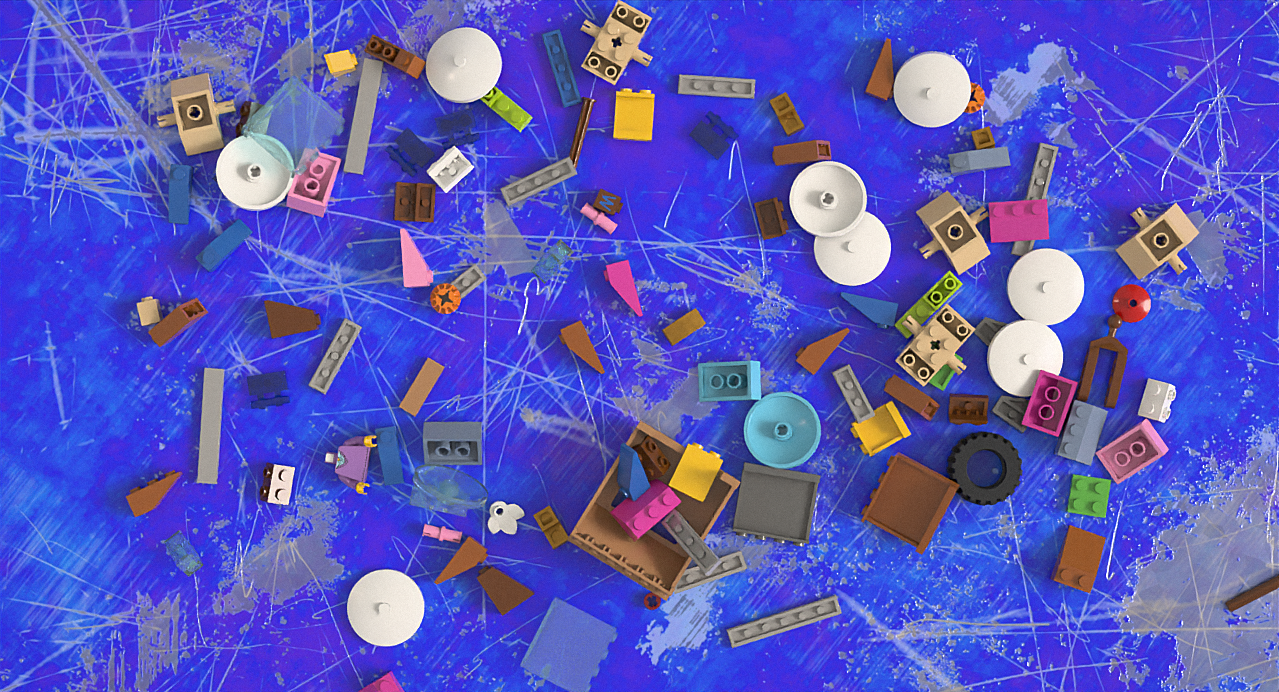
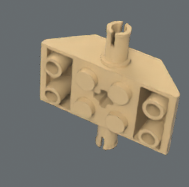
M618 0L603 27L600 28L586 19L580 30L593 36L596 41L581 67L614 86L630 60L634 59L648 67L653 56L639 50L638 45L652 18ZM620 40L621 46L614 48L612 41Z
M209 73L171 81V99L174 113L157 116L158 121H160L158 122L160 128L177 124L187 156L225 148L219 114L235 112L236 108L232 106L235 105L234 100L231 99L220 103L215 102ZM196 109L200 111V114L197 118L193 116Z
M948 190L922 207L916 214L933 237L931 242L919 249L921 254L929 250L922 256L927 259L938 250H942L957 274L960 275L991 253L982 235L975 226L986 217H989L988 212L980 216L986 209L981 206L972 214L967 215ZM951 228L958 230L956 233L957 237L951 236Z
M1174 203L1154 220H1149L1140 207L1132 212L1130 215L1141 227L1140 231L1120 245L1115 251L1137 279L1140 280L1164 262H1168L1177 275L1187 269V266L1177 256V252L1189 244L1199 232L1177 203ZM1156 238H1162L1160 241L1162 245L1156 243Z
M947 303L923 326L913 319L911 315L906 318L909 322L904 320L901 323L914 336L896 358L895 362L923 387L943 365L947 364L958 376L963 372L958 367L962 370L966 369L967 366L954 355L976 329ZM931 341H937V349H931Z

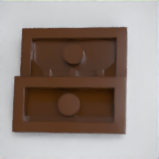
M395 182L393 220L434 223L436 184Z

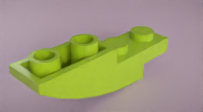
M495 86L485 96L480 98L483 103L519 132L533 118Z
M949 270L894 324V327L908 339L913 333L901 323L904 320L909 322L906 318L911 315L913 319L922 325L963 284Z

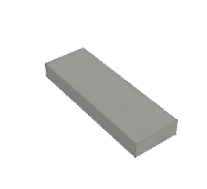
M473 264L450 284L459 290L462 299L485 281L487 277L476 264ZM448 291V293H446L445 295L438 294V296L442 299L441 306H443L445 302L453 303V301H451V299L448 298L450 291Z
M848 364L832 372L857 423L860 424L874 417L875 413L850 365Z

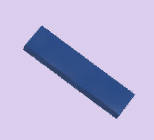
M560 29L541 34L563 107L566 108L582 103Z

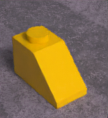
M349 50L324 55L330 73L335 78L356 70L357 59L355 54H351Z

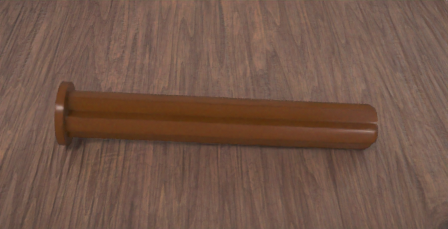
M582 97L584 101L569 153L575 169L578 164L594 102L597 103L596 100Z
M1279 575L1225 603L1227 609L1233 612L1278 589Z

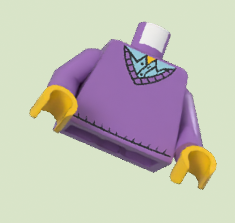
M375 435L353 437L346 440L343 446H339L338 453L327 451L325 463L335 464V473L338 474V478L359 494L367 495L363 488L365 486L370 487L369 484L363 482H366L371 449L377 446L372 444V438H376Z

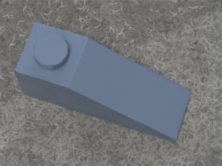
M1007 146L948 155L953 176L1011 166Z

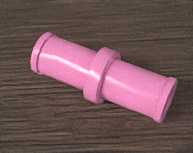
M588 203L580 211V213L591 219L594 225H599L609 234H612L618 226L607 218L604 212L601 211L600 213Z
M425 524L422 536L437 538L442 542L447 540L460 544L462 532L446 529L445 526L441 528Z

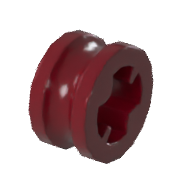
M649 593L644 598V605L650 610L657 609L661 604V598L654 593ZM649 596L651 598L652 596L657 597L656 602L658 603L656 606L654 604L653 607L648 605L649 601L647 598Z

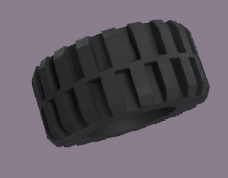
M991 432L971 433L967 437L960 439L958 444L951 449V455L948 456V467H946L949 475L948 479L960 485L956 493L971 503L985 506L1003 502L1009 495L1015 492L1014 489L1021 482L1019 479L1020 475L1022 476L1023 470H1021L1022 460L1019 458V452L1009 440L999 434ZM982 450L995 453L1002 463L1000 478L996 483L986 487L974 484L967 475L968 460L974 453Z

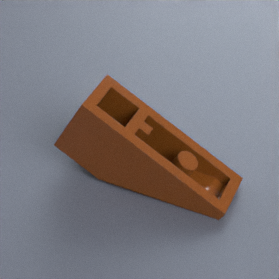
M888 38L884 42L864 91V94L884 102L887 98L891 99L894 93V88L892 87L894 75L891 39Z
M581 320L560 330L562 334L558 336L563 345L567 344L569 349L601 374L605 373Z
M845 328L809 344L805 348L801 347L795 354L797 357L795 361L814 375L850 330Z
M470 535L434 583L438 585L476 566L478 562L482 564L488 556L486 553L488 548Z

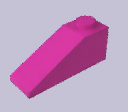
M628 260L606 265L607 270L603 271L606 282L610 281L611 286L639 317L643 316Z

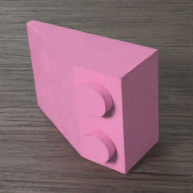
M304 148L288 193L286 206L324 217L341 159Z
M400 229L404 287H430V282H433V271L429 270L427 263L408 231Z
M1146 418L1096 452V455L1118 485L1165 455L1169 449Z

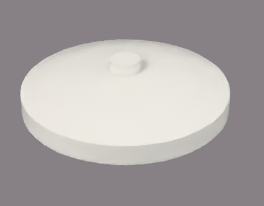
M467 27L457 28L442 35L431 47L426 60V75L431 87L441 97L455 103H468L485 96L495 86L502 68L501 54L495 42L486 33Z
M929 51L911 57L900 67L894 80V99L899 111L909 121L920 126L939 127L951 123L964 112L970 100L971 84L966 69L956 58L943 52Z
M247 134L234 139L223 149L217 161L216 177L221 192L232 204L245 210L261 211L276 206L287 196L294 179V165L289 152L279 141L262 134Z
M824 161L807 167L797 176L790 191V207L793 217L806 232L822 238L842 236L858 225L866 210L867 195L863 181L853 169L842 163Z
M866 211L858 225L842 236L834 238L815 236L814 256L817 265L829 279L842 285L857 286L872 281L884 270L890 257L891 244L886 228L878 218Z
M1050 248L1036 249L1024 254L1015 262L1007 279L1008 299L1017 314L1025 320L1037 321L1044 325L1057 324L1070 317L1080 305L1084 293V279L1077 263L1067 254Z
M1017 320L1002 327L993 337L987 352V366L993 381L1004 391L1022 397L1032 396L1040 370L1059 375L1063 363L1062 347L1056 334L1046 325L1033 320Z
M392 569L376 570L362 577L351 590L347 603L348 618L354 631L365 641L377 646L397 645L409 639L419 628L424 616L423 595L414 580L406 574Z

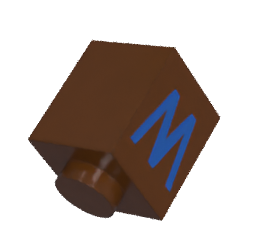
M600 188L593 207L614 216L615 213H620L624 203H621V197Z

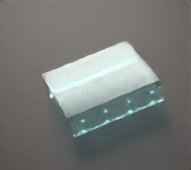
M293 75L242 127L241 134L246 138L248 136L253 138L292 173L291 178H294L297 174L301 176L306 171V165L310 161L313 163L320 156L319 152L322 148L326 150L333 142L331 139L335 135L338 137L345 130L344 124L346 120Z
M555 596L520 666L569 692H589L592 686L589 682L592 676L596 678L601 668L598 666L600 660L606 659L609 653L607 647L610 642L614 643L618 635L615 632L617 627H613Z

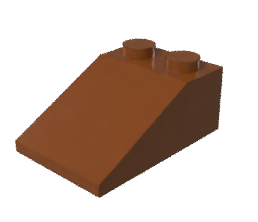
M1069 525L1050 579L1090 593L1097 575L1106 538Z

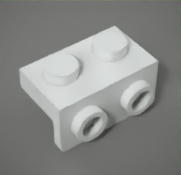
M453 146L437 162H434L426 172L447 193L474 166Z
M1148 378L1138 415L1165 423L1166 419L1170 416L1169 407L1171 401L1176 396L1175 386Z

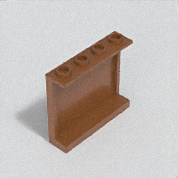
M898 452L895 456L891 455L886 464L889 468L886 473L882 472L878 482L880 485L878 489H873L869 497L872 499L870 505L866 504L863 508L861 522L869 521L916 547V552L922 555L960 485Z

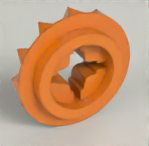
M970 82L971 92L975 91L973 98L977 102L970 101L964 110L966 113H974L981 109L984 104L985 94L979 84Z
M443 283L437 285L432 290L430 302L437 312L449 314L459 307L461 295L455 286ZM448 291H450L448 298L451 299L453 303L445 302V304L441 306L442 299L438 296V294L445 295L446 293H448Z

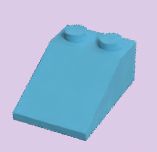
M760 361L698 364L699 402L761 400Z

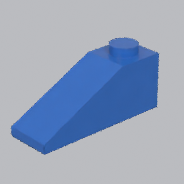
M171 164L169 223H189L194 170L192 166Z
M239 218L195 258L209 272H213L253 231Z
M840 292L842 299L871 322L876 323L878 328L888 329L889 326H894L898 307L897 303Z
M397 427L375 429L385 486L404 483Z
M623 442L620 447L617 483L620 488V494L624 498L628 497L635 502L651 486L637 452Z

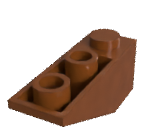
M372 35L364 50L366 53L415 79H418L426 64L425 61L416 55L376 35Z
M173 470L164 474L165 478L160 481L156 478L147 482L148 486L143 489L138 486L130 490V495L126 496V499L134 516L138 517L156 509L181 477L182 472L176 473Z

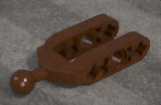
M1117 314L1108 317L1107 324L1110 327L1108 336L1089 342L1076 393V400L1086 402L1088 399L1099 350L1102 348L1116 352L1104 399V407L1114 409L1116 406L1128 354L1126 347L1115 337L1117 329L1122 325V318Z

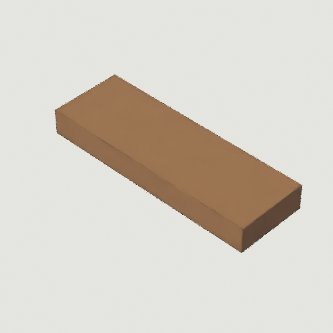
M428 357L399 407L416 416L445 367Z

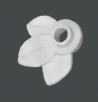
M496 501L489 509L491 516L488 520V528L493 534L497 533L500 529L507 534H515L517 531L516 520L525 516L524 511L516 504L507 505L503 501ZM498 508L503 509L502 513L497 514L496 510Z

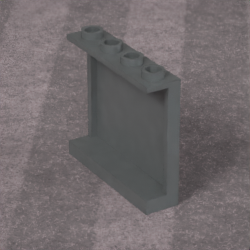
M744 462L732 530L736 531L738 536L747 537V534H753L756 539L761 540L771 537L774 538V542L785 543V540L793 541L792 545L804 547V543L809 544L820 475L788 469H775L765 465Z

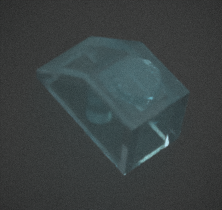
M560 239L546 252L531 271L545 284L570 258L574 251Z
M180 530L164 541L176 566L188 577L204 565L196 550Z

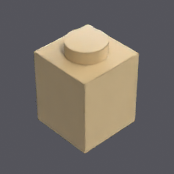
M150 296L142 298V302L136 303L142 326L156 324L163 320L159 299H153Z

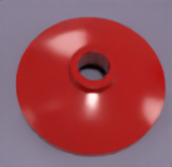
M1129 284L1116 291L1112 300V307L1114 313L1119 315L1123 321L1133 323L1147 316L1151 307V300L1144 288ZM1131 300L1136 301V305L1134 307L1130 306Z

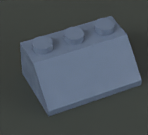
M1072 399L1054 454L1091 466L1108 411Z
M424 422L423 449L425 465H482V422Z

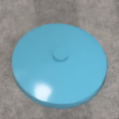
M778 392L761 398L752 406L745 419L744 438L748 449L759 462L771 468L789 469L801 465L813 455L820 442L821 425L815 409L807 400L793 393Z

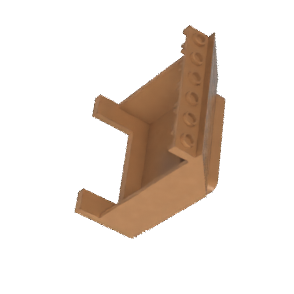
M640 420L625 444L633 447L641 443L645 437L650 436L671 463L666 473L657 478L668 485L686 447ZM619 453L567 540L667 601L674 592L675 586L692 558L678 542L673 544L652 530H649L634 542L610 514L615 508L611 503L620 489L617 483ZM719 469L702 503L670 487L681 500V503L675 510L689 522V525L704 541L734 490L738 488L741 482Z

